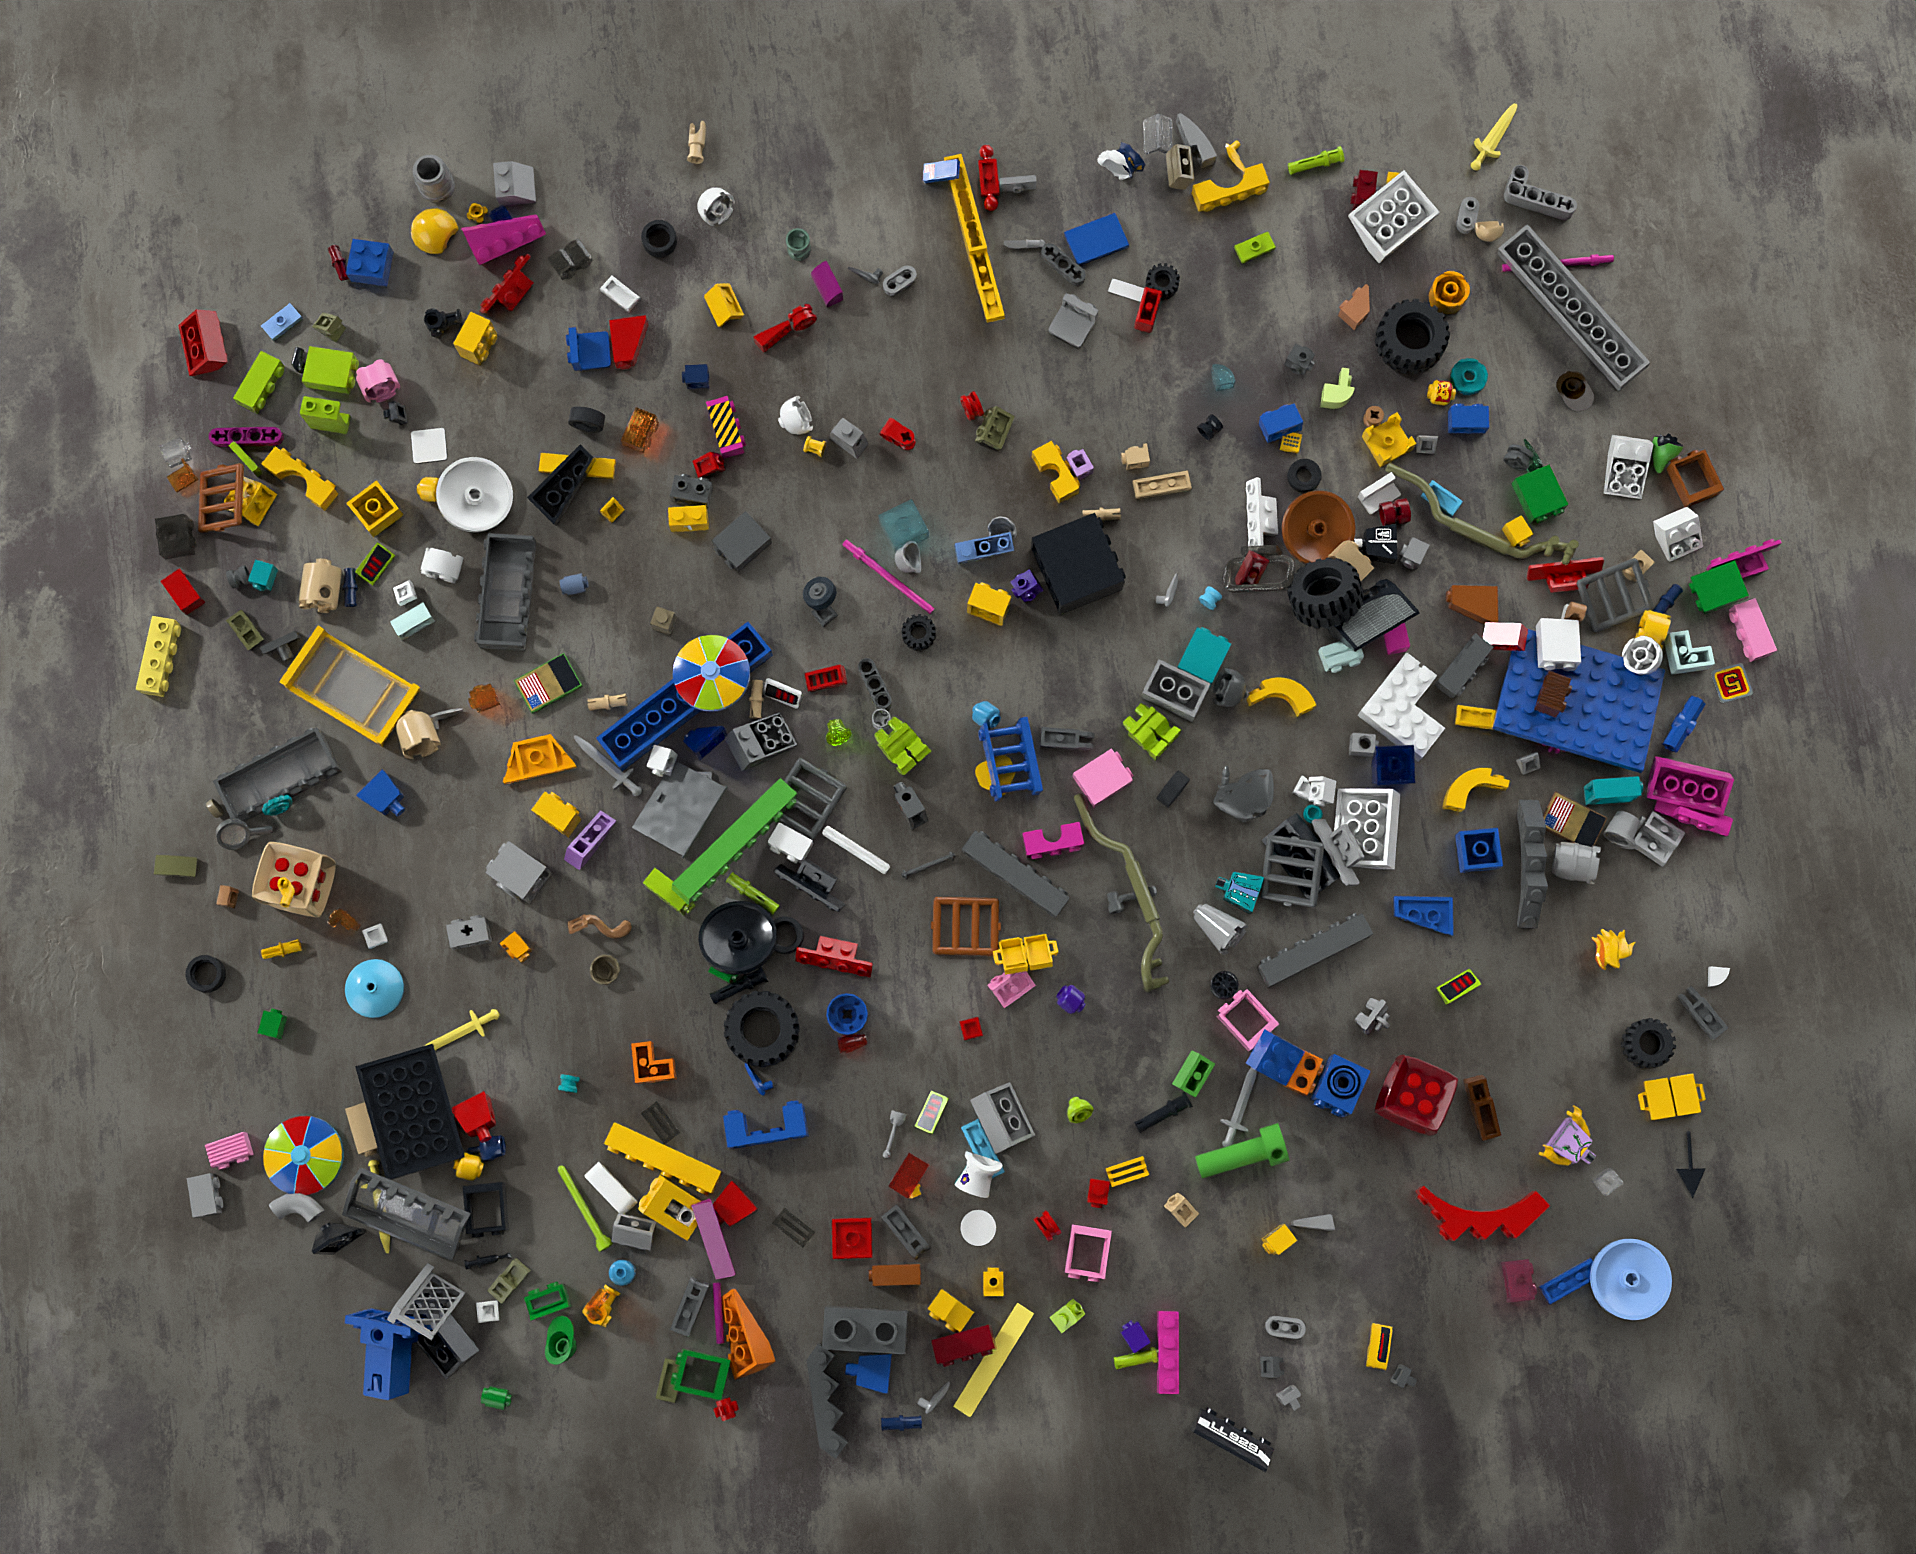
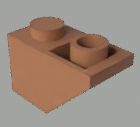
M1367 284L1362 288L1358 287L1353 292V297L1349 301L1346 299L1339 307L1341 310L1338 316L1353 330L1368 317L1370 312L1369 286Z

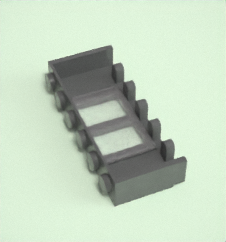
M488 533L487 539L484 540V550H486V556L482 558L484 575L480 577L482 594L478 596L480 612H477L476 622L479 624L478 631L476 630L474 634V640L480 648L526 650L536 540L533 536Z

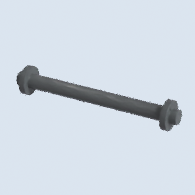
M950 851L949 855L906 872L902 870L903 873L901 875L903 878L908 879L907 876L950 859L954 861L955 854Z

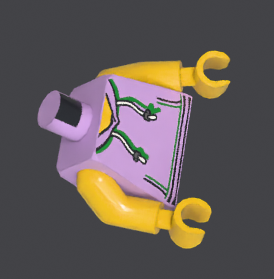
M1573 1105V1113L1570 1111L1566 1112L1572 1119L1566 1118L1547 1145H1542L1545 1152H1539L1540 1156L1546 1157L1557 1165L1568 1166L1571 1163L1575 1164L1580 1158L1587 1164H1590L1596 1157L1595 1154L1588 1150L1592 1143L1590 1139L1591 1134L1582 1117V1110Z

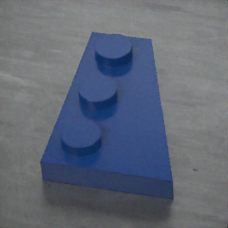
M1393 897L1394 917L1451 937L1453 936V897Z

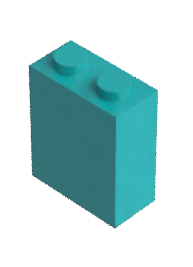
M1197 627L1177 668L1210 683L1211 687L1231 643L1223 636L1217 637L1211 634L1212 632L1204 627H1201V629Z

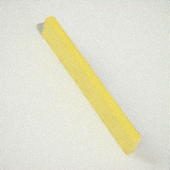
M1019 1303L1015 1305L995 1338L997 1349L992 1350L993 1354L983 1357L953 1407L969 1417L972 1416L1034 1315L1033 1312Z

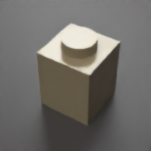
M656 607L650 623L652 629L671 635L677 620L675 612Z

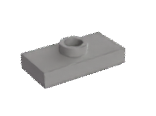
M1036 175L1000 178L999 191L1018 193L1023 190L1036 189Z

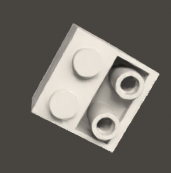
M1688 507L1653 521L1655 536L1669 562L1703 547L1699 516Z

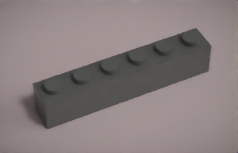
M975 830L962 847V852L1056 919L1069 901L1068 892L1061 887L1055 888L1051 885L1053 882L1045 876L1041 878L1036 874L1037 871L1028 864L1027 866L1020 863L1021 859L1013 853L1009 855L1004 851L1005 847L998 842L992 843L987 834L982 831L978 833Z
M1354 913L1346 917V922L1340 924L1338 921L1328 926L1330 930L1324 933L1320 930L1312 934V939L1308 941L1302 939L1294 944L1295 947L1290 950L1286 947L1278 951V956L1273 959L1270 956L1260 961L1261 965L1257 968L1266 986L1269 988L1372 936L1373 932L1363 913L1358 916Z

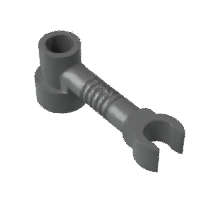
M1148 887L1151 896H1156V887ZM1117 891L1108 893L1109 913L1116 914L1124 911L1123 902L1137 899L1135 892L1119 895Z

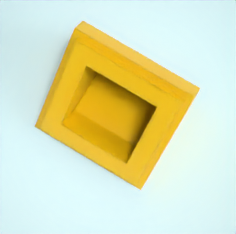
M612 497L600 510V513L613 523L625 509Z

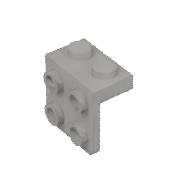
M1066 293L1062 299V306L1048 331L1079 348L1096 322L1099 310L1091 303L1086 304L1080 301V298L1076 295Z

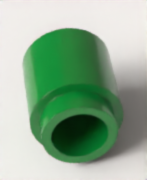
M491 1386L489 1388L484 1387L481 1396V1404H485V1407L505 1410L506 1406L509 1407L512 1400L509 1390Z

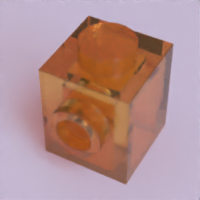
M491 683L485 686L483 684L477 685L472 691H469L471 696L468 698L472 709L475 708L478 713L500 705Z

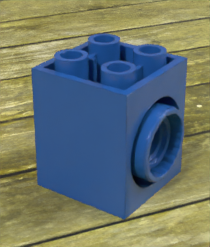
M1333 1054L1328 1058L1310 1100L1314 1101L1313 1105L1318 1108L1331 1109V1113L1340 1118L1351 1115L1371 1071ZM1338 1079L1344 1082V1088L1339 1087Z

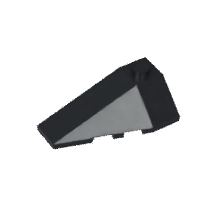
M329 1222L320 1228V1232L316 1234L312 1253L334 1255L367 1231L364 1228L338 1223L331 1224Z

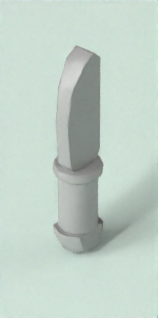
M1026 239V241L1008 240L1003 242L1008 248L1014 249L1042 248L1046 244L1041 239Z

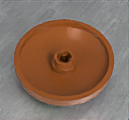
M1311 491L1300 495L1289 505L1282 521V537L1285 546L1290 554L1303 564L1315 562L1316 559L1320 558L1325 560L1343 541H1354L1355 519L1350 507L1342 498L1328 491Z

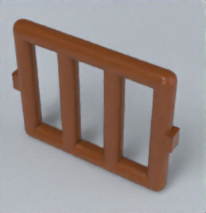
M239 463L230 466L222 464L218 465L216 469L201 472L198 531L200 533L214 530L222 532L225 528L241 525L244 481L243 464ZM236 472V482L208 488V478ZM235 490L234 501L207 506V496ZM234 508V519L206 524V514Z
M935 897L933 901V921H931V930H933L932 952L936 955L994 956L993 951L998 950L999 931H1001L999 900L997 898ZM941 905H953L952 947H940ZM960 905H972L971 947H960ZM980 905L991 906V948H979Z

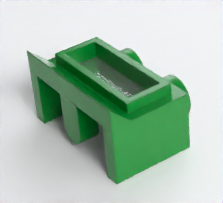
M557 1281L546 1285L547 1289L541 1292L539 1288L528 1292L529 1296L524 1297L530 1315V1321L572 1307L565 1284L559 1285Z

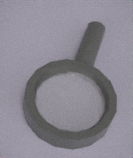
M231 818L219 824L216 829V838L221 847L228 850H236L245 846L250 840V836L273 833L272 826L249 828L244 821Z

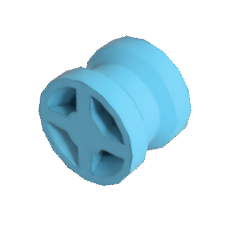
M1207 586L1205 594L1201 595L1198 600L1208 609L1214 610L1217 601L1222 599V595L1214 588Z

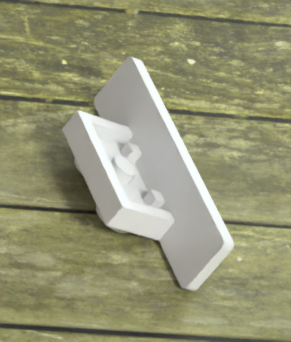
M1256 477L1246 482L1248 546L1249 550L1258 553L1264 550L1263 535H1277L1278 524L1276 498L1261 496V479Z

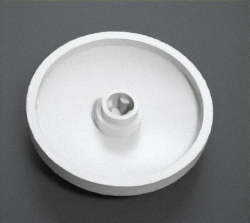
M467 457L455 461L444 470L437 484L436 500L443 517L454 527L473 533L485 532L495 528L506 518L512 506L513 490L508 476L497 464L484 458Z

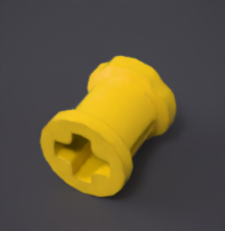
M808 436L803 451L805 453L818 454V457L822 458L827 442H820Z

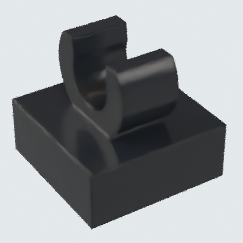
M397 401L389 402V409L383 411L384 419L389 418V421H394L400 425L408 423L405 405Z

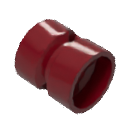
M1406 498L1395 500L1394 503L1391 501L1379 503V516L1382 525H1392L1396 522L1403 524L1411 521L1410 505Z

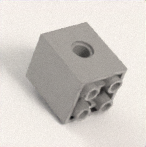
M508 841L507 844L504 843L499 848V855L496 859H492L488 863L485 873L497 881L496 886L514 899L519 900L521 898L530 904L552 872Z

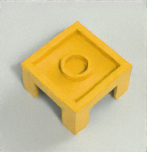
M1398 412L1389 416L1388 420L1375 428L1373 425L1366 428L1362 434L1363 440L1380 468L1413 451L1417 444L1412 436L1408 439L1401 428L1400 423L1402 419Z

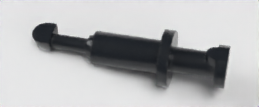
M511 1253L500 1256L495 1254L481 1258L477 1255V1260H464L465 1269L468 1270L472 1266L477 1265L481 1269L482 1265L495 1263L503 1258L511 1259L512 1255Z

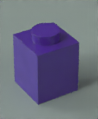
M1131 1320L1122 1326L1123 1330L1120 1333L1133 1353L1151 1343L1138 1321L1133 1323Z

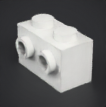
M780 822L768 840V845L771 846L770 850L779 855L781 852L788 855L787 859L795 864L803 862L814 844L813 840Z

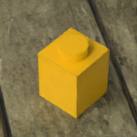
M1522 515L1506 523L1502 528L1505 536L1511 542L1510 544L1514 547L1527 545L1533 535Z

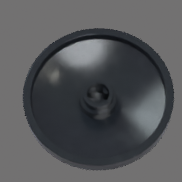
M733 901L720 905L707 915L700 927L698 941L701 953L711 967L722 973L740 975L752 972L768 961L776 947L777 931L772 917L764 908L747 901Z

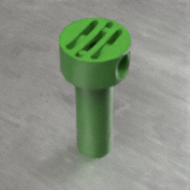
M1279 1124L1260 1128L1261 1137L1195 1156L1201 1177L1206 1178L1266 1159L1269 1160L1270 1166L1290 1161Z

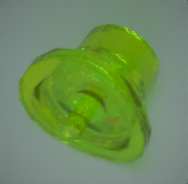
M833 719L827 723L829 732L825 738L829 745L837 746L849 740L852 732L850 729L845 728L841 719Z

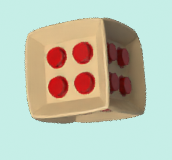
M268 842L262 853L255 875L252 898L261 904L270 905L280 910L319 918L325 909L330 894L336 862L329 856L321 855L312 850L284 843ZM282 877L287 878L295 889L289 908L280 905L283 895L278 888V880Z

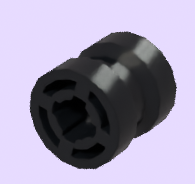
M1213 414L1206 418L1205 423L1197 426L1199 433L1208 441L1214 437V433L1223 429L1222 423Z

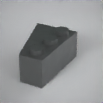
M1475 633L1434 686L1451 699L1456 695L1460 696L1466 689L1464 684L1467 680L1471 682L1477 675L1475 670L1478 666L1483 667L1489 658L1486 656L1493 649V646Z

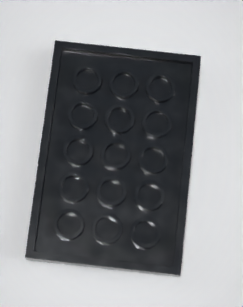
M433 1044L355 1066L384 1174L387 1179L393 1180L465 1157Z

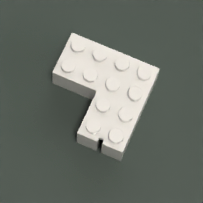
M1406 653L1357 716L1419 762L1444 731L1445 727L1415 705L1437 675L1424 665L1422 668L1419 667L1420 662Z

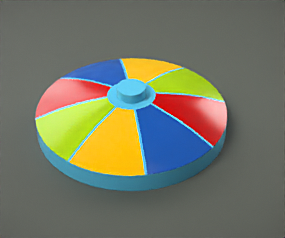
M312 1116L290 1118L278 1125L267 1139L263 1153L265 1171L271 1182L286 1193H300L306 1196L316 1194L330 1186L340 1173L344 1160V1148L337 1131L326 1121Z

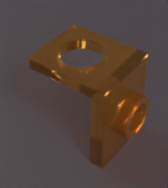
M184 458L180 459L184 466L167 476V479L177 493L199 480Z

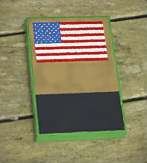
M564 653L513 680L532 714L583 687Z

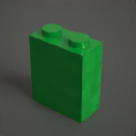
M1550 464L1519 476L1512 482L1513 489L1530 524L1533 522H1537V524L1544 522L1551 515H1554V517L1559 516L1565 512V508L1569 505Z
M1735 561L1690 577L1691 583H1688L1691 593H1696L1698 600L1695 601L1699 611H1703L1704 615L1749 599V594Z

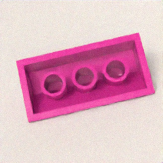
M1654 756L1649 773L1647 798L1724 815L1734 778L1727 772Z

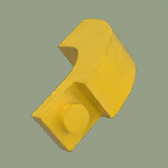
M1281 677L1263 680L1260 684L1262 690L1259 688L1252 690L1246 699L1250 707L1267 698L1280 697L1292 706L1297 717L1314 710L1317 706L1312 695L1304 686L1294 680Z
M1476 768L1467 771L1451 784L1444 797L1442 808L1462 812L1465 809L1467 796L1471 789L1475 787H1488L1505 791L1509 786L1510 780L1504 779L1505 777L1502 775L1491 776V768Z

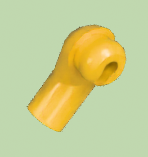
M282 877L278 880V888L283 895L280 905L289 908L295 889L287 878Z

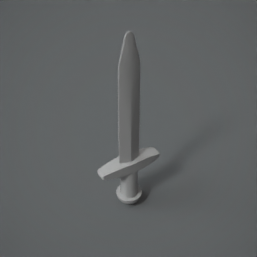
M574 736L581 749L617 780L613 790L624 784L633 792V796H639L642 793V788L636 786L629 779L634 771L633 768L623 773L589 742Z
M1252 1067L1246 1075L1231 1121L1220 1120L1221 1123L1229 1127L1226 1139L1222 1141L1224 1147L1233 1145L1237 1130L1248 1132V1129L1240 1125L1257 1075V1071Z

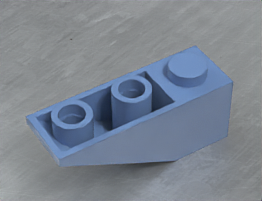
M1011 532L959 542L954 545L958 564L1014 551Z

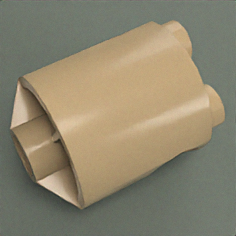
M321 558L316 559V563L304 564L299 607L302 609L316 608L320 613H329V610H336L342 570L331 565L330 560Z

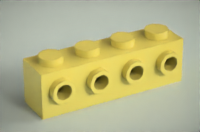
M152 616L136 690L142 694L164 697L165 692L169 688L168 676L173 670L172 659L173 655L177 652V637L181 634L180 623L175 619Z

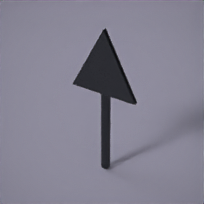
M1687 1131L1689 1169L1676 1170L1693 1198L1706 1168H1693L1691 1132Z

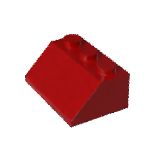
M196 309L178 325L189 376L219 370L227 363V354L225 353L224 339L221 334L217 312Z

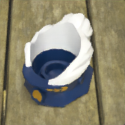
M1121 142L1117 151H1104L1097 159L1101 166L1110 170L1114 176L1119 177V180L1129 177L1132 179L1133 173L1143 172L1145 162L1129 144Z

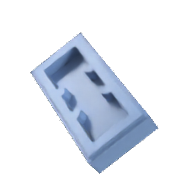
M289 303L262 324L261 327L275 341L303 318Z

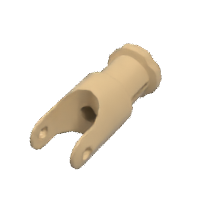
M701 121L700 129L696 134L695 125L693 123L690 124L688 144L690 154L687 157L690 163L700 164L704 161L702 156L706 134V124L704 121Z

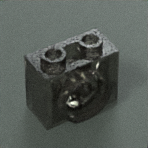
M186 514L155 519L156 538L161 557L167 560L195 555L194 548L197 547L195 537L192 535V530H194L192 519ZM173 534H176V538L174 540H170V537Z

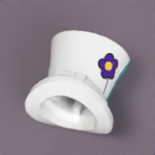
M966 1151L967 1165L955 1181V1186L969 1194L988 1198L992 1176L999 1172L1003 1165L998 1161Z

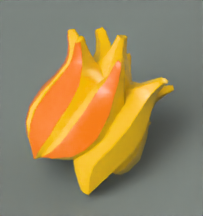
M1601 929L1602 935L1597 934V938L1592 937V940L1596 943L1595 960L1598 966L1604 970L1607 969V964L1615 969L1620 968L1619 960L1632 955L1633 946L1636 942L1627 944L1625 930L1620 931L1618 936H1616L1612 930L1607 932Z

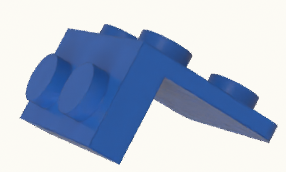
M576 327L568 328L569 334L566 335L567 346H570V352H567L568 363L572 364L574 371L609 368L611 366L608 332L578 334Z

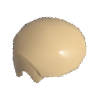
M1498 221L1475 223L1476 235L1479 239L1486 242L1495 241L1502 236L1504 225L1501 223L1500 226Z

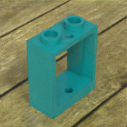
M1639 776L1594 779L1584 786L1586 805L1632 802L1643 793V783L1640 782Z

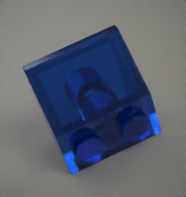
M1414 745L1375 747L1371 763L1372 784L1415 783Z

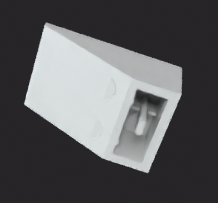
M1612 435L1607 459L1604 494L1642 499L1653 449V443L1650 440Z

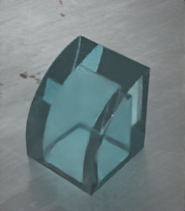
M1212 364L1211 375L1215 391L1234 388L1236 381L1232 371L1226 366Z

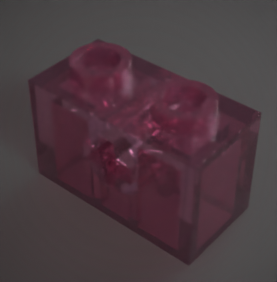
M1529 1259L1501 1262L1507 1302L1535 1300L1537 1288L1536 1284L1532 1282L1531 1275L1534 1274L1532 1263H1529ZM1519 1277L1523 1278L1524 1282L1517 1283L1516 1279H1519Z

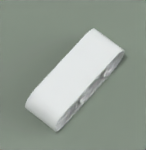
M600 1162L584 1175L619 1213L626 1215L638 1203Z

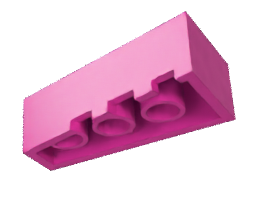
M536 214L461 228L479 265L546 235Z

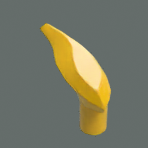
M1236 140L1231 145L1226 144L1227 154L1231 161L1244 172L1245 167L1236 152V149L1241 146L1240 142Z

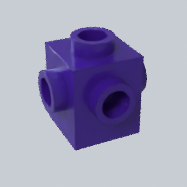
M1030 569L1018 574L1011 581L1014 587L1011 589L1017 599L1021 598L1024 602L1033 600L1037 594L1044 591L1037 577Z

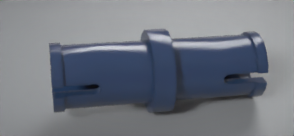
M355 568L344 569V585H342L344 606L350 608L357 606L356 591L358 590V585H356Z
M1673 584L1668 592L1660 597V602L1653 611L1665 614L1669 608L1674 606V601L1683 592V589L1678 584Z
M899 1415V1417L881 1418L882 1431L922 1429L921 1415L911 1417Z

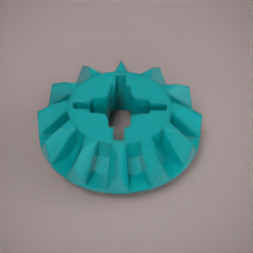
M289 795L274 797V799L269 800L268 803L263 805L262 811L267 816L279 815L290 808L293 800Z

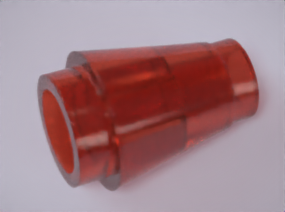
M865 1034L841 1035V1037L837 1038L840 1053L845 1052L847 1054L867 1046Z

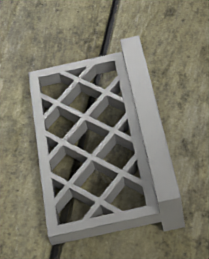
M427 1263L395 1304L387 1320L394 1324L398 1319L432 1340L461 1301L465 1292L432 1273L434 1267ZM430 1281H433L439 1287H433ZM423 1293H429L431 1297L425 1298ZM436 1293H442L443 1297H437ZM448 1293H452L457 1297H449ZM415 1303H421L423 1308H416ZM427 1303H434L436 1308H429ZM440 1303H446L448 1308H442ZM405 1314H413L415 1319H411ZM419 1314H426L428 1319H421ZM432 1314H439L440 1319H434ZM424 1325H431L433 1331L425 1328Z

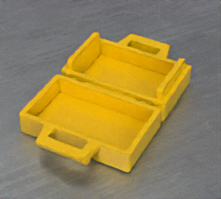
M1047 934L1024 937V946L1023 939L1020 937L1001 940L999 942L1000 949L993 951L995 964H1003L1005 975L1028 971L1029 967L1030 970L1053 967L1052 955L1056 956L1058 954L1056 941H1048ZM1050 944L1053 945L1054 951L1050 952ZM998 953H1001L1002 960L1000 961L998 960Z
M1694 1074L1669 1077V1080L1668 1078L1644 1081L1645 1092L1638 1094L1640 1109L1649 1111L1651 1120L1701 1113L1699 1102L1706 1100L1703 1084L1695 1083ZM1696 1087L1700 1089L1701 1099L1698 1098ZM1644 1095H1646L1648 1107L1644 1105Z

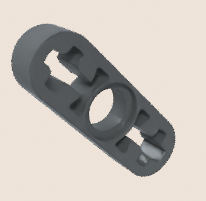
M1048 243L1042 247L1041 257L1047 264L1072 285L1079 286L1084 283L1086 274L1083 268L1054 244ZM1046 250L1049 252L1052 250L1053 256L1051 254L1047 256ZM1060 261L1068 262L1069 266L1065 269L1058 266ZM1074 274H1075V275L1081 274V275H1080V279H1079V278L1074 279Z

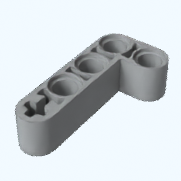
M1524 165L1514 167L1504 192V200L1507 203L1561 220H1568L1572 217L1577 208V203L1573 198L1526 184L1529 175L1527 167ZM1515 174H1519L1522 178L1516 177ZM1510 191H1515L1517 195L1512 194ZM1528 196H1532L1535 200L1529 199ZM1546 201L1551 202L1552 205H1548Z

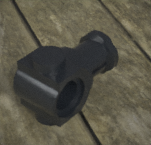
M431 308L425 312L424 323L430 331V335L438 337L445 330H448V326L458 324L462 326L463 318L460 309H457L455 312L445 313L444 311L439 312L437 309ZM438 320L435 325H430L432 321Z

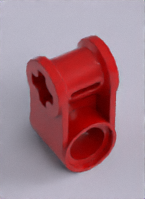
M893 418L888 419L879 433L882 438L894 443L903 450H911L916 445L913 431Z

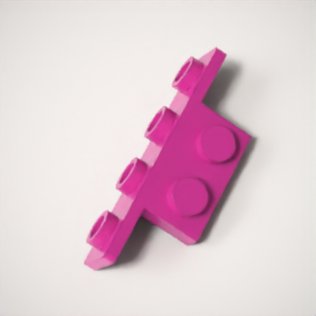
M1770 539L1762 543L1763 545L1760 547L1756 545L1750 546L1742 553H1739V551L1733 552L1725 559L1721 557L1713 559L1706 569L1708 571L1735 561L1742 579L1765 572L1769 568L1762 553L1777 548L1782 543L1781 539L1777 541Z
M1659 800L1656 801L1654 811L1678 819L1681 823L1692 824L1700 830H1708L1725 837L1729 835L1733 822L1732 818L1725 815Z

